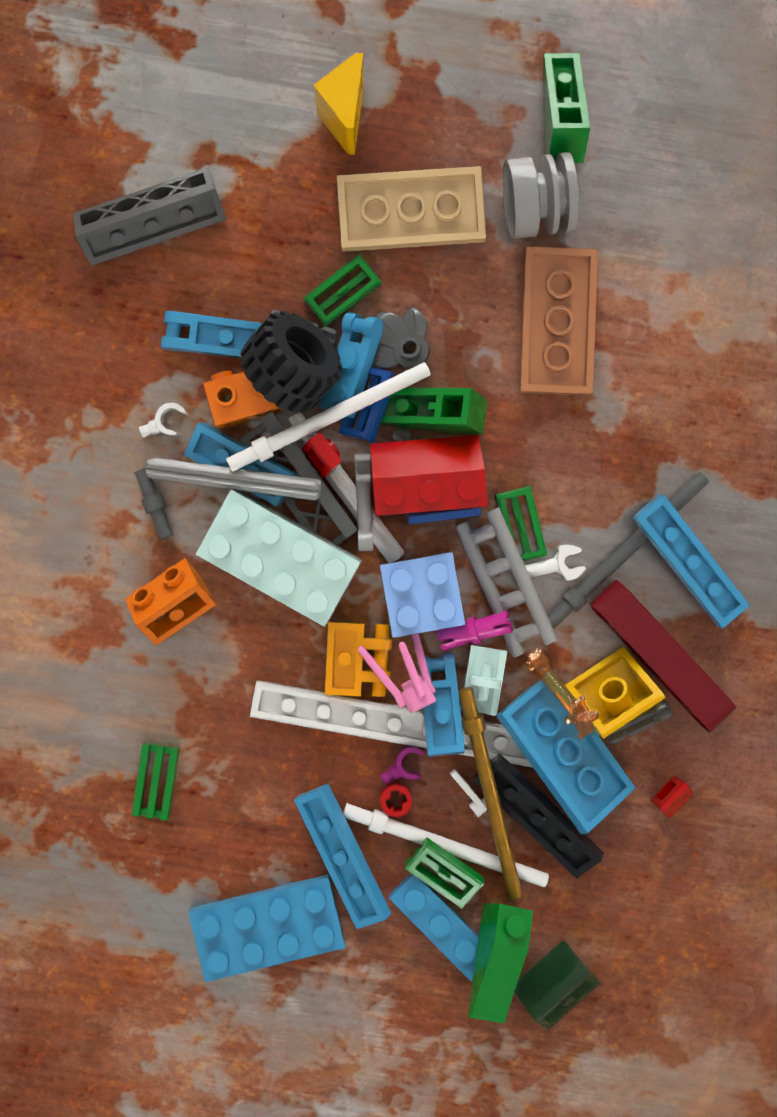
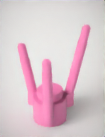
M418 633L412 634L421 676L417 673L406 644L404 642L399 643L402 658L411 680L401 684L403 692H400L363 646L358 647L360 655L395 697L399 708L407 706L409 712L413 713L437 701L433 694L436 691L430 679Z

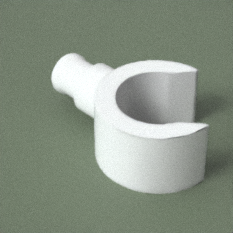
M166 403L157 410L154 420L149 421L144 426H139V431L143 438L161 432L170 437H179V434L165 427L164 417L173 410L188 416L189 413L177 403Z

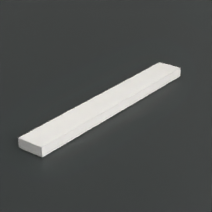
M260 680L256 681L250 717L427 749L424 714L421 709L410 713L405 706L399 708L398 705L343 695H325V692ZM484 721L486 730L483 733L490 760L500 753L511 764L532 767L502 724ZM463 729L465 753L460 755L474 757L469 735H465Z

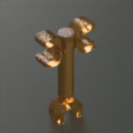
M540 648L527 654L528 661L525 662L527 669L534 676L541 678L569 714L565 716V721L567 724L572 722L576 726L579 739H583L594 731L592 723L599 719L598 711L591 712L585 703L586 697L584 695L578 698L573 696L550 668V663Z

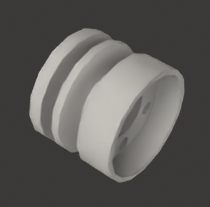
M558 153L555 161L552 155H543L539 173L536 172L531 157L506 159L504 161L503 201L510 238L536 237L539 231L540 219H543L546 230L550 235L557 233L559 225L564 233L575 231L579 216L580 187L571 153Z

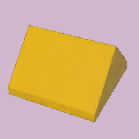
M357 52L313 85L317 115L346 153L350 155H355L364 90V54Z
M624 646L564 685L595 732L603 739L665 699L662 691Z

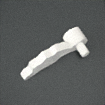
M457 770L451 771L450 775L473 800L469 804L470 808L480 817L487 811L485 799L481 800Z

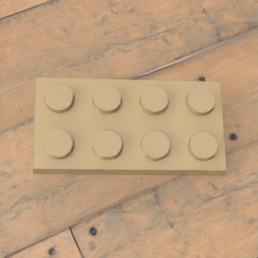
M481 166L337 175L342 252L483 243L486 240Z

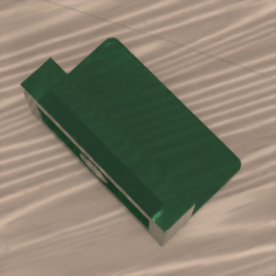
M561 941L518 980L514 993L533 1020L549 1030L593 991L601 981L591 969L582 963L569 944Z

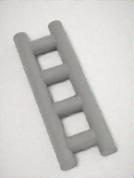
M498 507L486 513L490 521L489 524L472 531L467 521L455 526V529L493 614L501 613L524 602L527 604L534 622L515 629L512 622L513 633L503 634L510 653L514 658L526 652L522 644L523 641L540 635L544 645H548L558 639ZM496 536L505 556L486 564L478 544ZM511 569L519 589L501 596L493 576Z

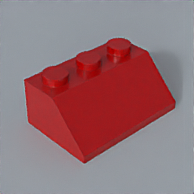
M479 435L370 444L376 516L488 507L485 467Z

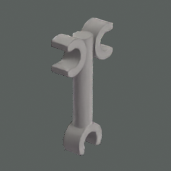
M355 454L358 551H373L370 454Z

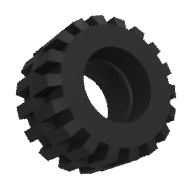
M287 311L274 312L267 317L246 342L240 354L242 356L240 360L241 366L246 370L244 374L252 382L254 389L260 392L267 401L276 404L278 408L283 410L287 408L293 413H298L299 411L305 413L313 409L342 376L341 371L343 368L342 363L339 361L341 358L334 349V344L309 320H305L295 313L291 315Z

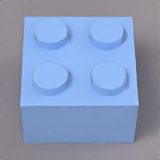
M452 552L380 565L393 638L465 625Z

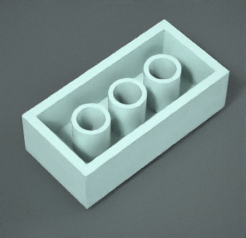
M230 490L195 554L324 627L332 617L363 561L360 557L267 507V505L240 490Z

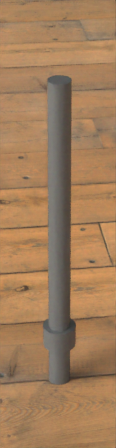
M699 472L669 502L677 512L680 511L709 483V480L704 474ZM640 528L576 589L572 587L562 596L564 600L547 615L553 629L572 611L578 612L587 603L586 598L649 540Z

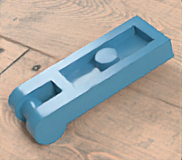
M165 311L166 336H162L160 348L176 352L184 351L242 359L240 355L242 348L262 323ZM181 327H190L189 339L180 338Z
M351 312L344 315L342 319L343 333L337 348L341 358L339 361L342 363L343 368L341 371L342 376L320 400L318 408L325 411L363 392L383 333V321L381 319L370 316L362 319L360 314ZM360 333H362V334H363L362 342H361V343H357V342H358V339H359V336H360ZM356 412L348 415L347 417L354 418Z
M444 653L443 657L429 658V655H425L430 679L431 672L444 671L445 680L431 681L436 691L433 694L437 701L423 708L428 757L464 754L465 747L454 653Z

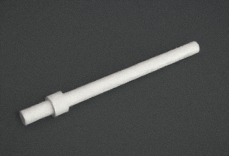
M423 362L267 439L265 436L251 442V447L226 458L232 472L258 459L260 462H263L273 457L274 451L430 376L429 368Z
M348 803L345 805L343 811L345 818L367 825L370 831L381 835L384 831L421 845L428 837L455 857L503 873L499 856L388 818L385 812L376 809L371 812ZM515 862L519 879L544 888L546 887L549 879L548 873Z

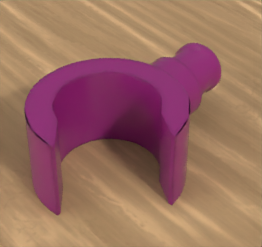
M410 745L402 747L397 753L396 764L380 775L383 782L387 785L394 779L398 780L402 776L409 780L421 778L420 773L406 770L402 766V759L408 753L426 755L425 751L421 747Z

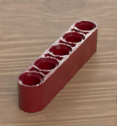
M615 580L589 604L603 622L706 731L711 733L736 709L731 699L621 582Z

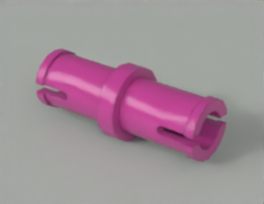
M505 610L477 619L475 616L467 618L465 625L437 630L438 641L443 640V643L440 644L442 651L444 652L448 649L473 643L475 646L483 644L484 639L513 633L511 620L508 621V618H510L508 611Z

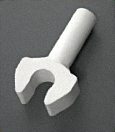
M569 544L557 546V553L552 559L525 564L530 578L556 572L562 575L564 580L570 581L579 577L586 570V567L568 568L565 565V558L568 555L580 553L582 549Z

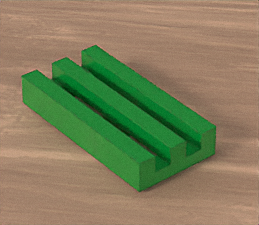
M358 254L305 296L303 300L311 308L315 316L319 318L322 325L329 327L380 287L382 281L363 257ZM360 266L363 270L319 306L315 302L317 299ZM367 278L371 280L330 314L325 315L324 312L360 283Z
M531 486L495 494L497 508H500L514 540L505 504V499L510 498L523 554H521L522 560L527 561L547 556ZM524 495L537 551L531 552L518 496Z
M146 742L142 744L132 816L139 817L142 815L150 819L156 817L160 818V820L168 821L171 812L180 747ZM151 752H156L148 807H143ZM164 753L170 754L162 809H156Z
M428 837L423 841L422 847H418L414 851V856L412 858L409 857L405 861V869L460 908H463L484 885L483 876ZM421 861L425 863L427 866L435 870L441 878L436 876L434 873H432L419 863ZM444 880H446L447 882H452L465 892L462 894L454 887L446 883Z

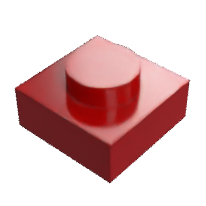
M321 432L310 438L301 450L322 479L334 472L343 462L340 459V452L335 443L328 438L326 439Z

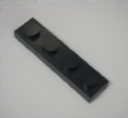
M499 753L490 761L501 807L576 879L602 861L604 852L585 834H581L573 822L505 757ZM476 772L473 781L481 787L479 775Z

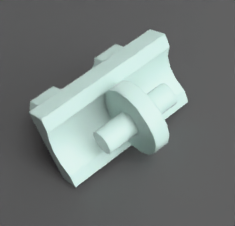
M470 645L463 688H473L478 713L497 715L507 656L506 650Z

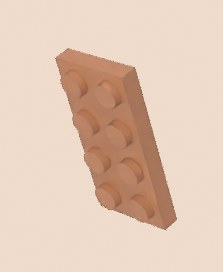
M526 246L523 270L519 393L591 396L593 394L598 249Z

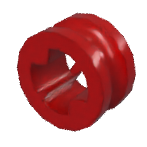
M401 782L387 784L380 794L381 807L387 815L392 817H401L407 814L412 806V794L409 787ZM398 790L399 796L404 793L406 798L401 801V807L394 808V804L391 803L389 806L386 800L391 798L392 791Z

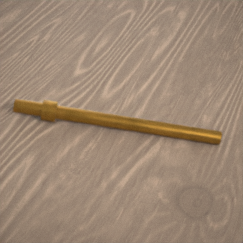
M462 688L458 690L464 713V718L461 719L464 733L469 735L508 897L510 899H517L523 893L483 732L486 730L483 714L478 713L473 688Z

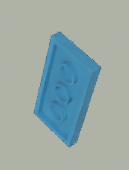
M552 671L545 673L496 715L581 834H588L636 788Z
M329 874L192 907L188 912L205 982L343 949L346 946Z

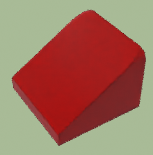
M672 776L651 798V802L668 818H671L693 795V791L680 778Z

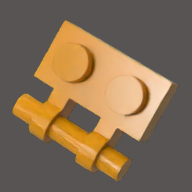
M328 622L325 695L361 696L362 682H372V696L386 697L387 687L374 671L362 670L363 657L358 652V647L363 646L367 650H374V660L391 679V671L387 670L388 650H392L393 640L389 638V624H375V638H365V623Z

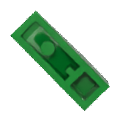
M544 53V135L546 154L552 155L555 161L558 153L569 152L573 157L574 163H584L590 133V121L580 53Z
M404 388L390 395L380 425L444 434L483 435L488 400L472 388Z
M483 903L467 1017L505 1023L529 948L533 910L504 904Z

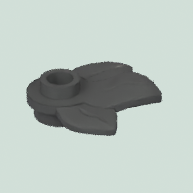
M411 307L402 318L391 312H381L373 316L383 321V333L372 365L385 370L398 365L411 369L427 361L430 353L429 344L425 339L428 323L422 312L415 307ZM408 346H417L413 354L405 353Z

